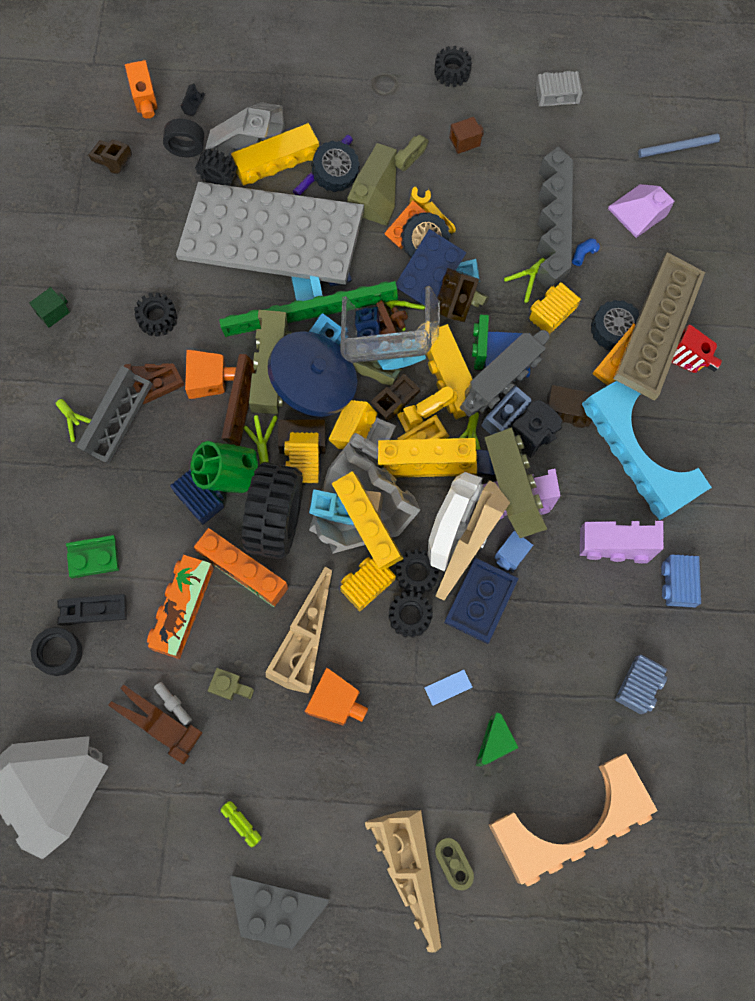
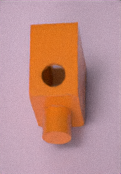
M146 60L125 64L137 112L142 113V117L146 119L154 117V110L158 106Z
M187 350L185 390L188 398L194 399L225 393V382L234 381L236 367H226L224 356L221 354Z
M326 668L305 713L316 718L345 725L349 716L362 722L369 708L356 702L360 694L356 688Z

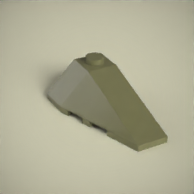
M377 143L357 176L347 202L363 204L364 213L362 218L388 226L395 209V156L397 149Z

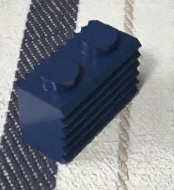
M191 469L170 485L176 496L202 525L224 508L222 503L224 498L221 493L197 487L193 482Z

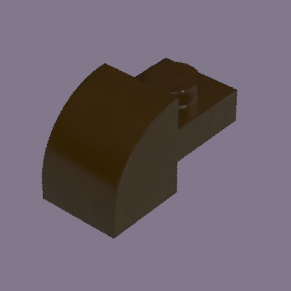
M113 139L109 143L99 140L88 156L91 161L108 167L111 173L118 174L132 157V151L128 144Z
M404 373L393 385L383 389L370 403L386 420H391L398 416V413L403 412V408L421 390Z

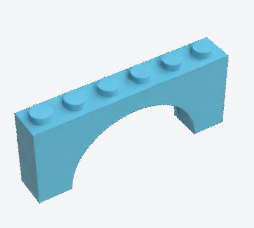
M615 381L591 395L582 403L586 415L596 425L599 434L609 444L611 452L623 465L625 473L631 477L638 492L649 504L652 513L661 520L712 487L699 468L690 472L670 471L653 462L644 453L635 438L631 422L633 405L641 393Z

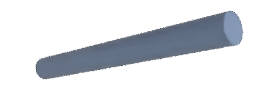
M713 134L638 150V156L642 158L719 142L720 136L719 134Z

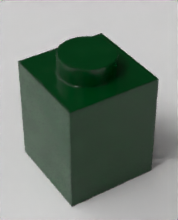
M51 287L29 302L34 312L48 328L70 313L66 306L68 303L67 299L61 292L56 293Z

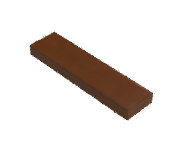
M239 354L221 437L226 443L236 446L241 444L249 405L252 373L256 372L253 368L254 361L246 354Z

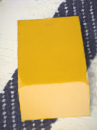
M434 415L398 437L397 440L446 439L450 436L437 415Z

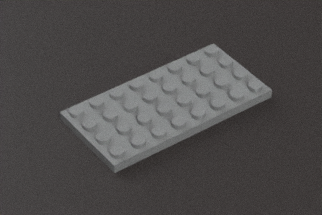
M198 182L176 256L178 260L310 279V276L319 277L320 281L346 285L364 213V205Z

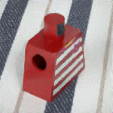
M689 324L682 333L672 363L692 373L698 372L703 367H707L715 372L720 367L722 360L714 356L717 344Z

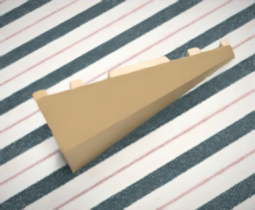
M489 481L483 489L468 527L458 541L436 594V597L442 600L446 599L510 504L496 483Z
M327 567L320 574L291 624L290 631L266 670V678L287 689L303 693H309L311 689L332 570Z
M421 810L400 811L366 821L365 826L367 830H372L378 842L375 846L378 852H383L389 864L387 870L405 906H410L416 918L414 924L417 930H422L428 942L426 947L428 952H436L441 948Z

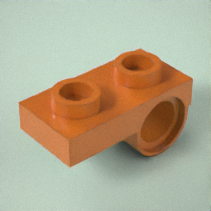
M412 201L384 233L385 236L402 249V238L400 236L403 231V225L413 215L427 212Z

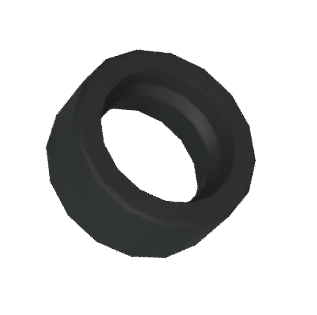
M173 119L167 122L164 127L163 145L166 150L176 156L195 157L203 151L204 131L200 125L189 119ZM175 136H185L191 138L192 140H180Z
M59 627L48 628L39 633L34 639L30 650L31 660L35 667L53 676L70 673L77 667L82 657V645L77 636L67 629ZM57 637L66 639L71 646L70 657L67 661L59 666L47 664L42 655L47 642Z

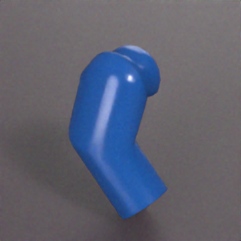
M588 239L576 247L572 263L576 266H581L586 253L589 251L592 254L598 252L600 249L599 243L595 239Z

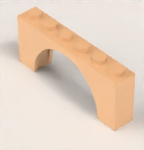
M627 754L619 755L598 766L605 784V806L597 825L583 838L566 844L546 842L529 832L519 821L515 813H510L489 824L519 884L525 883L526 886H530L540 880V874L546 871L552 874L563 868L562 862L570 858L572 862L586 855L584 852L586 849L592 846L594 849H598L608 843V837L614 834L616 837H620L630 831L629 826L637 822L639 825H642L653 819L651 814L655 813L657 809Z

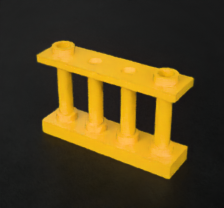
M476 439L378 440V465H384V468L395 478L459 476L464 472L477 476Z

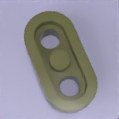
M422 135L414 136L408 146L396 154V167L406 171L424 153L428 146V139Z
M451 838L441 839L435 847V856L449 884L456 890L468 889L474 881V873L459 843ZM446 846L452 849V854L449 857L443 854V849ZM456 872H464L465 877L462 881L456 880Z

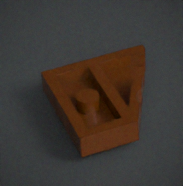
M174 363L162 365L145 364V366L124 365L135 375L153 383L142 403L143 405L185 386ZM135 381L133 386L137 393L141 391L144 384Z

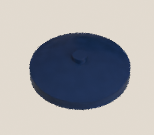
M294 332L281 338L270 353L268 359L270 382L280 398L295 410L311 416H330L342 411L353 399L357 389L355 367L347 353L331 339L313 332Z

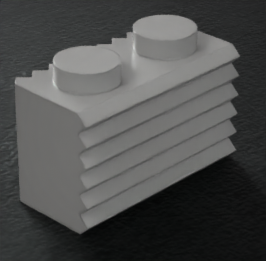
M578 71L556 72L555 74L546 72L540 73L537 77L535 89L539 107L579 104L583 92Z

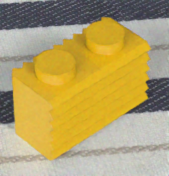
M562 282L557 287L554 285L550 287L545 294L546 297L542 301L538 299L530 308L532 311L529 318L530 321H533L541 330H546L549 335L578 308L581 298Z
M351 400L341 411L328 440L338 449H344L354 433L367 439L368 432L376 420L377 412L366 401Z
M291 432L289 441H285V455H289V461H286L285 466L299 469L303 476L302 483H319V433Z
M367 557L359 565L361 568L354 575L349 573L341 581V592L359 612L396 579V576L389 568L382 571L378 568L374 559Z

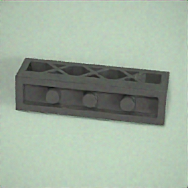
M121 366L80 439L77 448L109 464L153 383L135 375L128 368ZM135 381L144 384L139 393L132 394L131 388ZM130 402L131 409L129 413L122 415L120 408L124 403ZM119 422L120 429L118 433L111 435L109 428L112 424ZM108 442L109 449L105 457L96 453L101 444Z

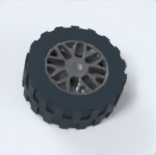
M334 140L319 146L311 164V173L314 176L315 182L317 181L320 187L332 192H342L346 188H350L356 179L360 166L355 150L350 148L348 144H344L341 141L335 142Z
M623 300L608 301L601 305L591 323L593 339L598 342L600 347L612 350L633 323L636 324L640 315L639 310L633 307L631 303H626Z

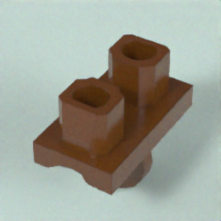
M383 301L376 303L380 324L385 323L386 325L385 328L380 330L381 343L384 345L392 341L396 344L403 342L396 325H398L399 329L405 328L404 321L408 318L407 312L399 311L397 307L391 309L393 313L391 315Z

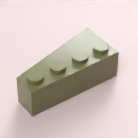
M258 310L261 329L256 330V348L259 352H254L253 368L256 373H252L249 405L251 412L278 415L279 407H283L284 401L276 393L270 382L268 359L277 342L292 332L288 329L286 312Z
M511 427L484 437L499 489L510 502L506 509L507 516L519 538L547 530L541 509L544 507L539 494H535L534 491L537 485L533 474H529L527 470L531 468L527 455H522L521 449H524V445L520 435L515 436Z

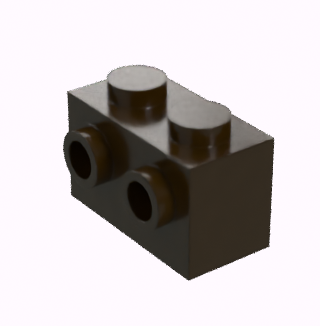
M447 268L446 274L442 279L439 295L435 300L433 311L446 318L465 322L479 279L464 272Z

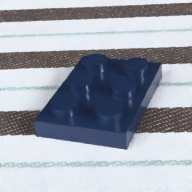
M429 229L397 280V289L429 310H432L435 300L439 295L442 279L446 274L447 268L456 270L467 252Z
M475 558L444 623L489 644L519 578Z

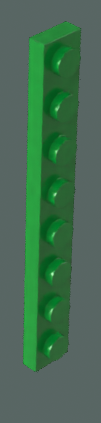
M395 281L381 282L375 286H362L356 290L339 291L329 296H316L310 300H298L283 306L274 305L264 310L286 312L287 322L293 323L320 317L322 313L330 315L376 305L380 301L385 303L398 300L397 286ZM251 310L241 315H229L226 318L219 319L225 337L261 329L258 310Z

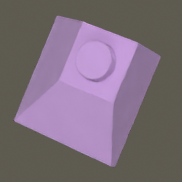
M640 184L611 204L608 209L637 238L668 215L674 200L660 186Z

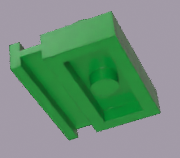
M480 315L478 323L473 325V336L476 337V342L472 345V357H475L474 370H483L486 361L489 315Z
M114 535L66 543L70 578L119 571L116 537Z

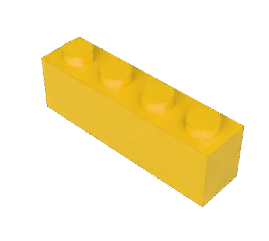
M309 123L232 152L231 157L238 168L237 175L244 186L249 183H255L264 177L273 176L287 168H293L297 164L313 160L314 154L319 147V142Z
M448 324L424 332L420 347L429 359L428 366L430 372L435 374L438 379V390L448 386L458 394L457 400L446 406L448 412L453 413L455 420L467 416L460 409V406L466 399L465 390L473 379Z
M352 471L333 482L332 485L378 568L383 571L404 559L358 476Z

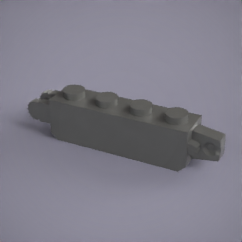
M540 330L534 336L529 333L520 335L470 382L469 387L465 390L466 399L461 404L460 409L469 417L478 411L484 412L488 407L493 409L501 400L499 398L501 394L507 395L515 386L513 383L516 380L521 382L528 375L530 367L535 369L543 360L541 355L546 349L544 346L550 339L549 333L546 330Z

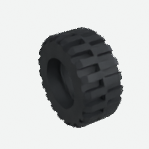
M267 462L258 465L255 469L251 485L248 489L243 515L242 543L243 549L247 553L277 559L285 558L289 554L296 533L302 499L303 476L299 469Z

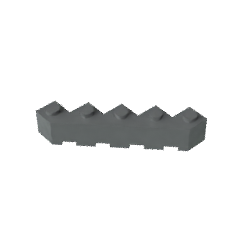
M559 146L543 158L539 174L546 181L542 184L538 199L546 207L541 211L537 224L545 232L540 238L537 252L546 260L540 264L536 279L548 290L553 285L557 287L560 282L566 281L571 269L573 160Z

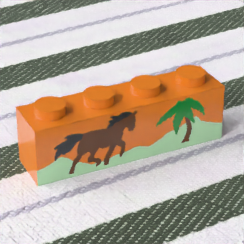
M209 528L194 546L198 555L272 607L277 605L288 590L286 581Z
M183 555L181 561H177L174 568V574L176 575L173 583H169L165 591L166 601L164 606L161 605L156 614L157 624L155 629L152 628L147 637L148 647L152 651L177 659L181 658L214 570L211 563Z

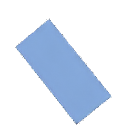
M462 670L425 687V690L432 705H436L473 687L465 670Z

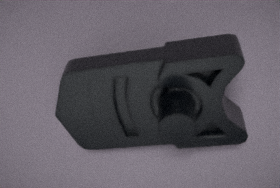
M194 83L189 85L181 103V109L184 114L189 116L195 114L205 96V93L198 92Z

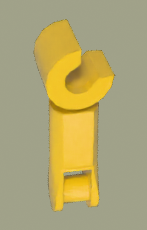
M415 186L412 189L409 204L414 201L427 213L438 215L448 225L449 233H455L456 228L454 224L443 215L433 202H430V191L427 190L424 198H420L417 195L418 189Z
M446 386L420 403L403 408L404 412L397 415L405 432L423 423L422 417L427 418L443 407L455 402L458 394L454 389Z

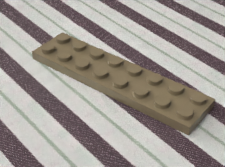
M668 252L665 254L614 375V380L654 401L659 397L705 275L704 271Z

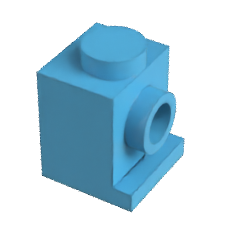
M322 313L309 332L327 337L326 332L333 330L334 335L329 339L340 346L346 338L343 335L345 330Z

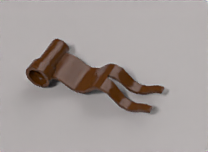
M123 684L120 689L148 717L146 718L112 701L108 706L169 747L168 754L180 763L185 764L190 757L189 752L203 732L191 724L186 728Z

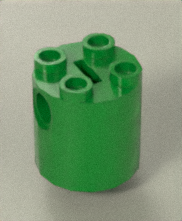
M212 441L203 442L196 448L192 456L191 476L193 482L197 487L206 490L232 493L247 492L251 485L254 471L258 466L256 451L242 446Z

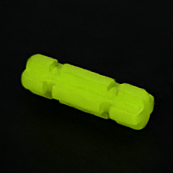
M227 802L220 809L222 814L229 818V822L237 832L246 838L247 844L250 847H254L261 841V836L256 830L253 831V826L241 812H237V807L233 802Z

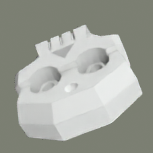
M464 472L453 480L451 488L436 516L428 540V557L431 566L443 571L448 566L459 539L468 527L475 503L479 500L485 488L481 484V477ZM485 540L484 543L482 544L481 548L484 547V545H485V543H486V540Z

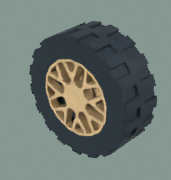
M432 213L413 215L403 225V231L400 236L402 238L401 245L404 247L403 250L410 258H412L429 229L448 241L451 238L449 227L445 224L444 219Z

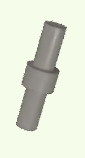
M159 682L154 689L164 700V706L170 713L173 712L184 726H187L192 719L182 708V702L176 695L173 696L162 682Z

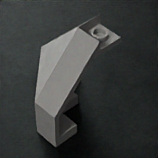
M261 102L247 107L211 129L205 149H211L212 151L215 149L218 150V153L223 152L225 153L224 156H229L231 158L230 161H232V152L256 144L260 140H266L282 134L285 128L283 106Z
M348 442L328 468L321 491L337 494L332 483L353 471L366 491L381 492L383 495L381 519L391 537L399 536L420 511L414 495L408 490L403 492L395 484L397 481L395 477L385 468L380 469L371 462L374 459L373 457ZM313 516L309 531L317 534L322 542L329 544L332 554L365 545L355 525L342 524Z
M89 736L12 744L0 754V814L7 826L12 824L19 836L16 841L22 850L44 859L70 837L109 767L102 763L103 753L89 746Z

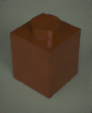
M475 117L451 124L449 138L457 154L479 147L484 135L481 124L477 123Z

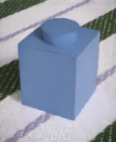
M513 531L496 553L494 559L497 560V564L502 569L514 572L531 550L533 544L525 538H519L517 533Z

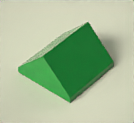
M497 712L489 719L475 766L482 767L518 749L504 718Z

